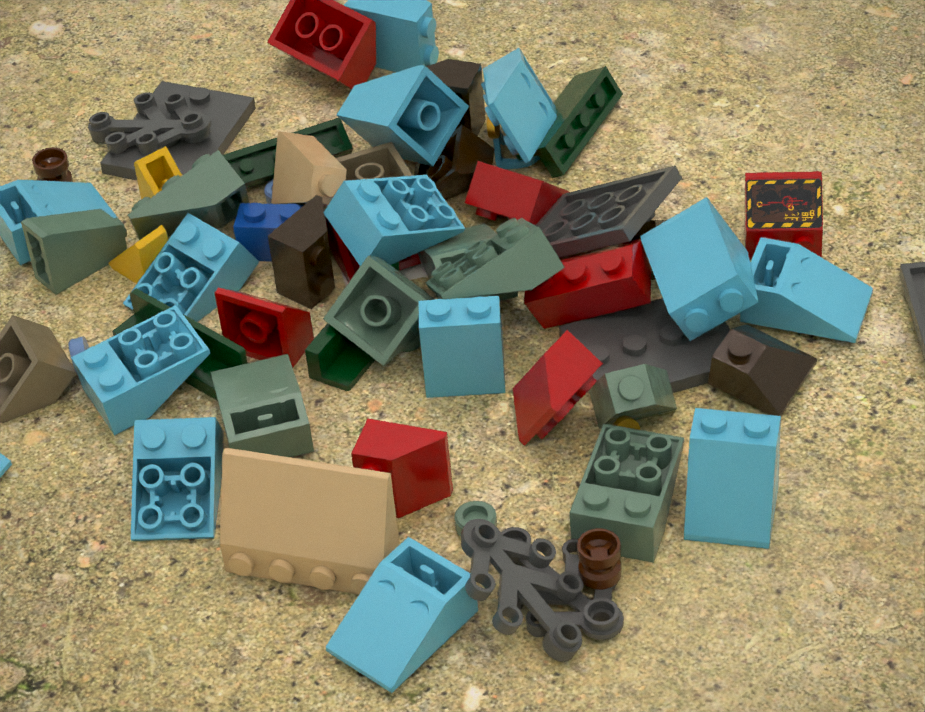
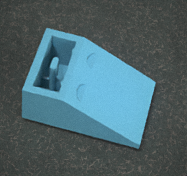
M517 48L483 68L484 82L481 85L485 92L483 98L487 104L485 111L495 127L499 124L502 126L506 134L503 139L512 155L514 156L519 153L524 163H527L531 160L556 120L557 113L552 99L521 49Z
M427 175L343 181L324 211V215L360 266L368 255L382 258L392 265L463 233L466 229L456 216L454 209L448 205L436 188L435 183Z
M16 180L0 186V237L20 265L31 261L21 221L26 218L102 209L111 217H118L92 183Z
M187 213L133 290L137 288L169 307L176 305L182 314L198 322L217 308L214 293L217 288L239 291L259 261L238 241ZM129 294L123 304L133 310Z
M761 237L750 262L758 303L740 313V322L856 343L873 294V288L800 244Z
M175 305L71 357L83 390L115 436L134 426V420L150 418L210 354V350Z
M216 417L134 420L131 541L211 539L215 537L222 482L224 431Z
M406 538L379 563L325 647L326 651L393 693L478 612L477 600L472 599L465 590V584L470 577V573L412 538Z

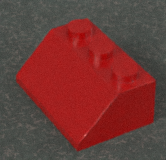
M290 0L267 41L268 44L289 57L350 89H353L354 85L367 82L376 65V22L334 0Z
M641 239L560 259L565 268L534 289L526 290L524 293V304L540 325L546 329L651 303V265Z

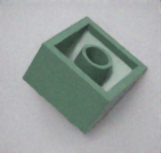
M368 255L323 319L380 364L386 366L419 335V301L435 299L382 258Z

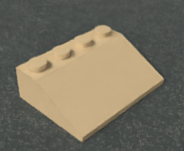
M225 447L222 453L220 547L226 572L235 573L240 576H253L281 583H294L322 590L330 589L359 595L379 563L400 545L391 473Z

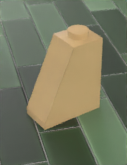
M278 132L271 204L294 203L305 205L315 195H318L323 199V206L327 207L343 181H346L347 169L314 136Z

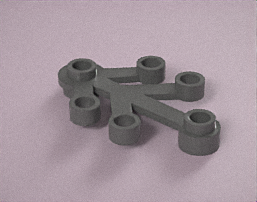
M145 92L134 98V104L137 112L144 114L148 120H114L112 116H109V113L99 112L90 117L88 129L92 140L97 143L105 142L111 154L122 153L128 147L137 144L141 154H151L160 147L182 137L187 143H198L205 140L211 133V120L206 114L191 112L187 107L184 94L181 92L171 93L164 98L168 113L176 114L179 120H167L157 108L154 95L150 92ZM123 132H133V133H131V134L125 136V133H123Z
M473 519L467 522L461 531V547L465 554L472 558L470 577L465 584L467 594L477 601H484L490 596L496 585L495 579L488 573L489 563H491L500 574L498 608L492 619L495 629L504 635H511L519 628L523 622V614L517 607L518 596L547 631L542 641L545 652L556 661L566 662L571 660L582 645V635L579 627L570 621H561L535 589L555 594L561 600L570 602L575 600L583 589V581L580 576L574 572L565 571L559 577L516 565L508 557L509 555L525 559L536 568H546L556 555L554 545L546 539L538 538L532 544L503 536L500 530L487 520ZM476 582L482 584L484 588L479 587ZM503 616L508 617L512 623L508 622Z
M511 527L501 532L505 537L532 544L529 532L523 528ZM570 539L562 546L565 571H571L578 575V555L570 554L577 552L578 539ZM508 555L516 565L556 577L560 576L550 566L542 569L536 568L528 560ZM616 585L604 590L595 589L593 600L580 592L576 599L570 602L561 600L555 594L535 589L548 605H569L575 611L554 613L561 621H570L576 624L590 638L597 640L613 638L621 632L624 626L623 613L617 604L612 601V589ZM517 596V607L521 610L524 603ZM529 611L526 615L527 631L534 637H544L547 631L541 624L534 623L538 620Z

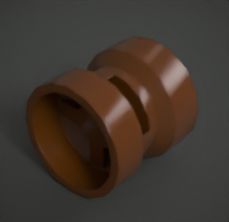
M57 147L45 148L33 156L32 163L34 171L38 175L37 180L73 182L72 174L68 170L69 161L67 153L63 149Z
M601 528L591 529L583 533L577 542V555L579 558L578 575L582 579L583 584L591 589L604 590L613 587L621 579L622 573L620 561L621 542L619 537L614 532Z

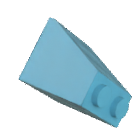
M348 0L344 4V6L376 22V68L399 72L418 65L429 66L437 62L439 49L435 43L436 20L433 18L432 3L429 1Z
M418 65L354 85L338 111L337 116L372 147L392 142L402 159L434 166L469 106L425 65Z
M707 197L640 236L668 313L690 341L758 303L748 251Z
M499 296L419 301V335L426 398L505 393L504 347Z
M695 408L689 438L684 540L769 549L779 487L781 416Z

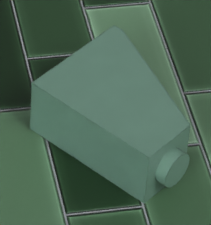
M102 209L32 217L21 221L35 278L55 295L109 265L108 262L127 250L125 240L127 230L120 219L111 217Z
M647 364L605 373L589 390L599 429L602 428L603 424L613 425L622 416H630L636 420L677 409L667 370Z

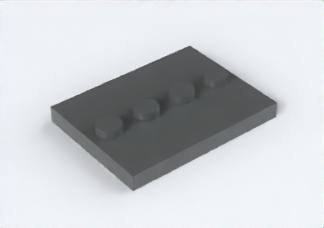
M161 81L152 94L154 95L157 108L166 119L179 120L176 114L168 113L164 98L171 93L181 92L184 94L187 107L191 112H199L210 117L211 133L205 140L198 143H187L182 137L159 149L167 147L182 175L191 170L193 163L205 154L212 155L219 150L224 155L256 109L254 97ZM137 113L133 120H148L144 114ZM123 132V133H125V136H127V135H129V134H131V133H133V132ZM137 144L128 147L127 150L119 154L108 152L100 162L102 174L137 180L134 162L149 154H141Z
M671 166L562 194L535 226L542 230L559 258L629 242L645 223L655 217V210L679 183L682 176L676 166Z
M661 298L653 300L649 304L559 326V335L561 337L568 330L603 363L592 375L597 381L605 373L647 364L667 370L672 391L676 393L708 384L712 355L722 343L730 328L725 321L690 341L669 315L665 302Z

